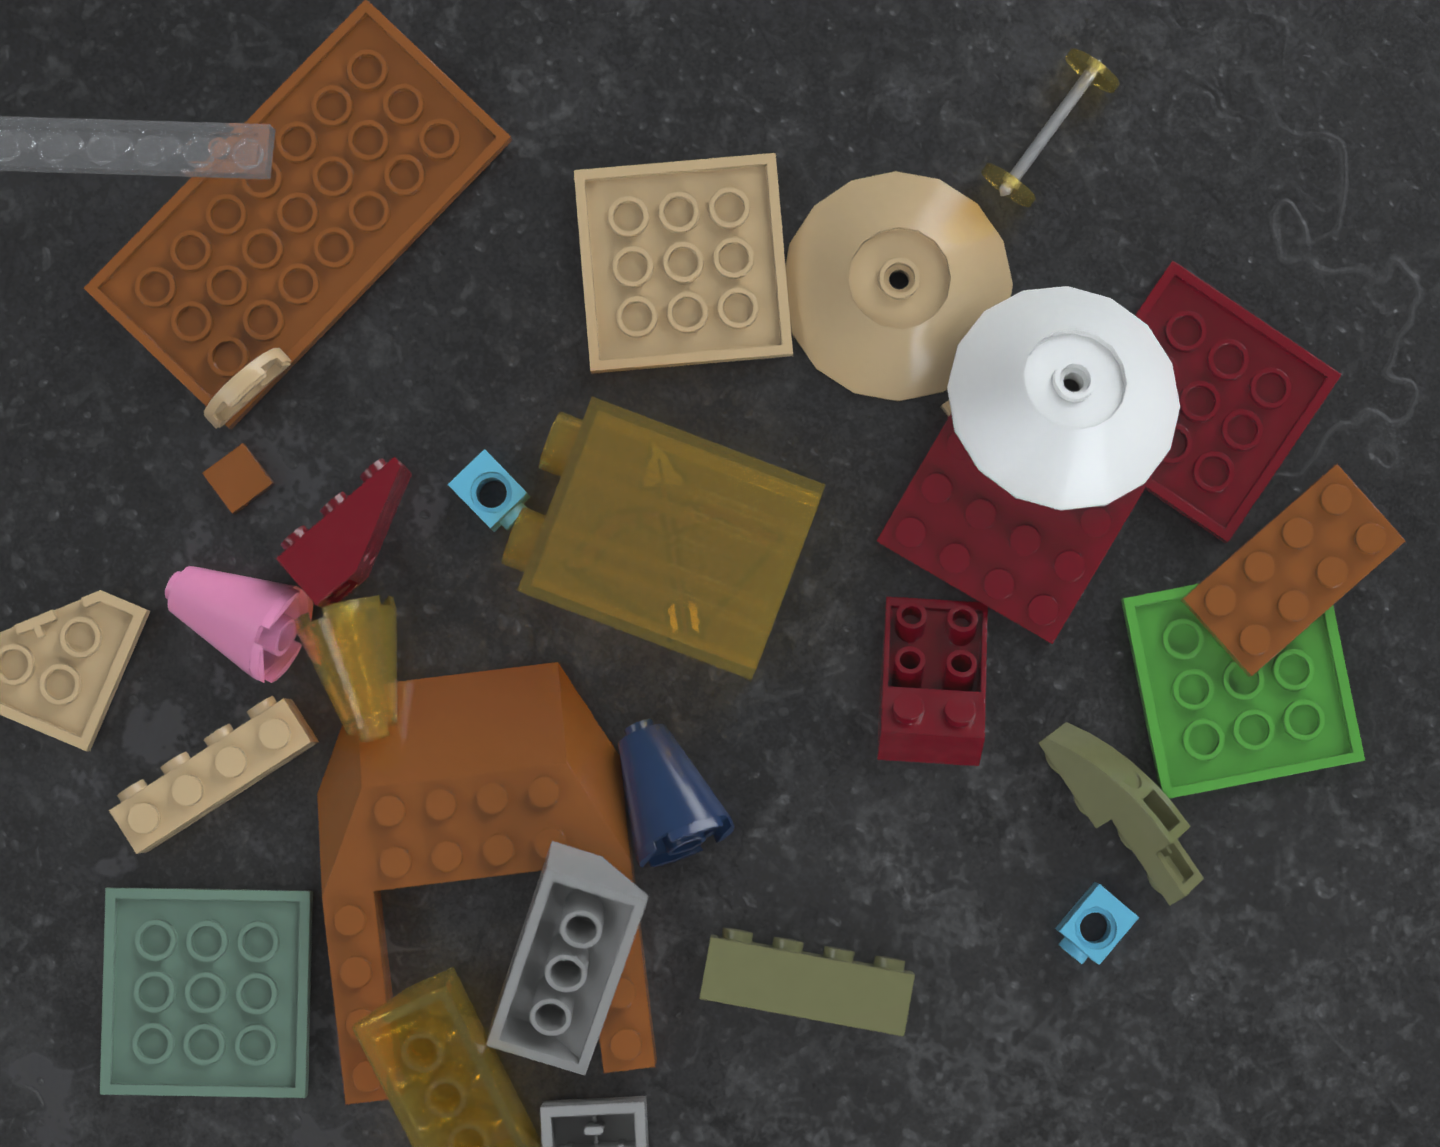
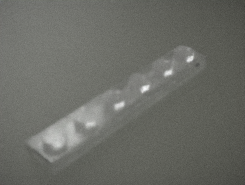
M0 116V171L271 179L275 129L270 124Z

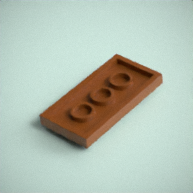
M1336 464L1186 594L1181 601L1247 676L1250 677L1405 542V539L1342 468Z

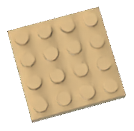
M776 153L574 170L591 374L793 356Z

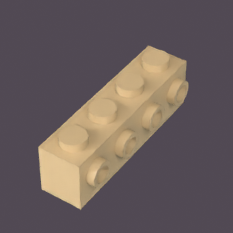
M271 696L247 711L251 719L235 730L231 724L221 727L204 739L208 747L198 754L190 757L187 751L183 752L160 767L164 775L156 781L147 785L144 779L120 792L117 797L121 803L109 811L136 854L147 853L319 743L293 700L283 698L277 702L274 696Z

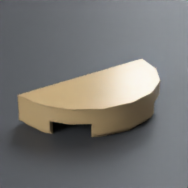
M273 348L261 354L235 374L216 393L205 408L204 416L216 429L218 427L221 428L290 366L291 359L281 348Z

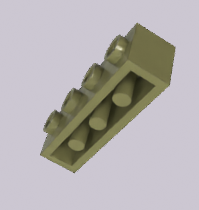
M723 927L721 936L711 934L699 999L904 1037L915 974L912 971L904 970V960L875 955L874 964L853 961L854 951L824 946L823 955L803 951L804 942L781 937H773L772 946L752 942V932Z

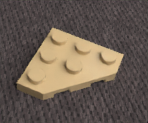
M99 590L82 597L76 602L56 610H50L0 632V715L82 750L91 751L150 610Z

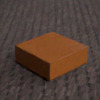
M244 443L240 444L202 473L234 515L275 485Z

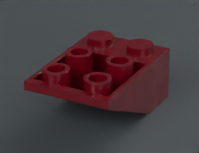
M393 457L388 463L383 458L374 462L360 475L359 478L363 482L360 487L349 496L344 491L337 494L320 510L324 517L309 530L305 525L299 527L281 543L285 551L276 559L316 606L330 611L369 577L412 475L410 470L396 457Z
M886 596L877 760L969 766L980 765L985 741L988 606L981 602Z

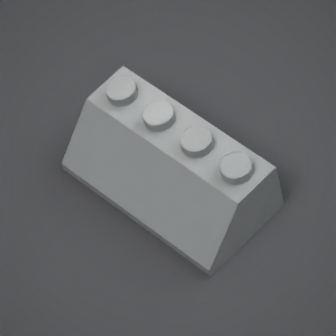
M554 841L551 842L493 1012L486 1046L586 1075L648 899L646 893L602 856Z

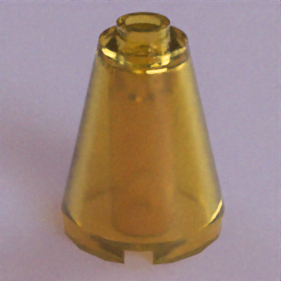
M370 596L322 607L324 618L312 622L310 621L309 613L294 620L296 632L347 735H358L360 743L390 736L388 727L398 723L397 607L395 606L393 596H388L382 604L379 596Z

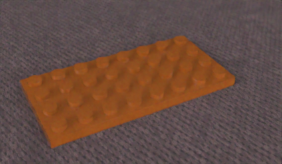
M364 0L94 276L84 289L206 407L216 393L247 364L273 348H281L291 359V365L225 423L232 430L511 143L512 138L368 0Z

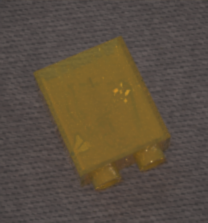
M591 397L583 420L560 411L552 425L539 462V469L561 477L547 515L523 507L513 526L502 559V565L524 572L517 591L525 597L752 682L822 498L825 484L595 397Z

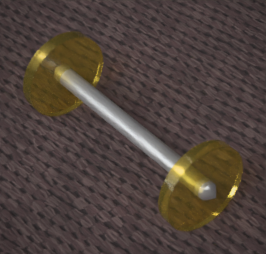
M1070 49L1065 56V60L1080 75V78L1012 171L1008 173L991 163H987L981 171L984 178L1000 191V196L1006 195L1022 206L1031 207L1036 197L1020 181L1089 85L1092 84L1109 93H1114L1120 85L1118 78L1101 63V60H1097L1079 49Z

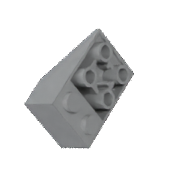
M646 1096L547 1100L540 1107L542 1147H649Z

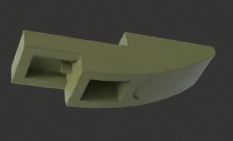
M1065 722L1038 742L1045 752L1049 766L1056 773L1060 774L1074 795V801L1078 809L1089 817L1095 828L1109 820L1113 821L1118 829L1121 841L1128 849L1134 852L1146 870L1150 884L1157 892L1163 895L1169 906L1188 895L1204 879L1178 841V838L1190 828V825L1155 782L1132 761L1091 733L1068 722Z

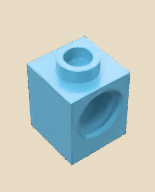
M485 449L448 484L494 532L501 525L506 530H509L529 510L524 503L530 498V495ZM491 481L503 483L507 490L505 501L495 508L485 507L480 502L482 487Z
M1094 882L1056 926L1055 929L1064 936L1058 945L1081 964L1089 957L1093 962L1100 965L1139 917L1102 885ZM1090 913H1100L1106 921L1105 934L1096 941H1086L1080 932L1081 921Z

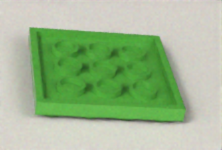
M1198 584L1121 599L1158 786L1169 799L1365 761L1333 605L1253 676L1248 677L1181 601Z

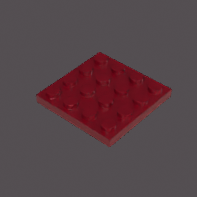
M1172 261L1135 314L1137 318L1149 326L1172 362L1180 403L1171 449L1157 466L1145 490L1222 542L1228 543L1342 374L1175 261Z
M950 414L878 537L877 542L1053 644L1156 469L1145 484L1107 505L1067 510L1054 509L1015 498L980 472L956 435L952 414Z

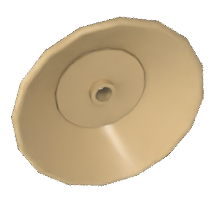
M897 171L852 180L816 204L789 243L785 264L791 333L815 368L855 394L898 402L946 391L957 345L984 311L1011 297L1013 287L1004 241L980 206L940 179ZM900 272L906 275L908 285L904 289H895L891 286L889 277L893 273Z

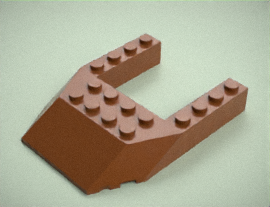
M558 662L357 686L355 688L317 793L322 901L345 1104L397 1099L404 1092L381 890L542 871L552 841L602 856L636 885L620 755ZM641 923L638 925L599 1035L604 1073L655 1067L657 1063Z

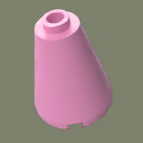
M188 566L182 572L177 571L174 573L165 589V598L168 599V610L249 676L265 683V680L271 683L277 681L288 670L303 645L294 641L300 625L309 629L312 620L313 601L299 586Z

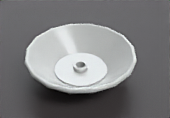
M1069 286L1023 290L984 311L957 345L947 385L954 431L978 470L1015 498L1058 510L1107 505L1145 484L1171 449L1180 410L1172 362L1149 326L1113 299ZM1072 379L1077 382L1079 391L1071 392L1067 390L1063 380Z

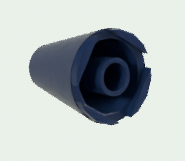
M645 719L628 726L624 730L626 736L619 741L618 746L634 852L639 867H644L647 862H649L650 867H658L687 858L703 851L701 844L706 841L707 837L713 835L716 843H718L734 831L735 826L730 815L665 724L654 725L652 719Z

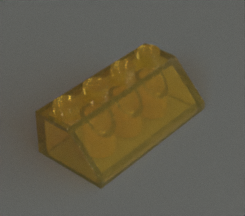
M453 967L407 987L353 1025L352 1029L413 1147H542V1142L495 1049L486 1046L488 1035Z

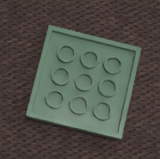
M105 888L100 1095L308 1097L313 891Z

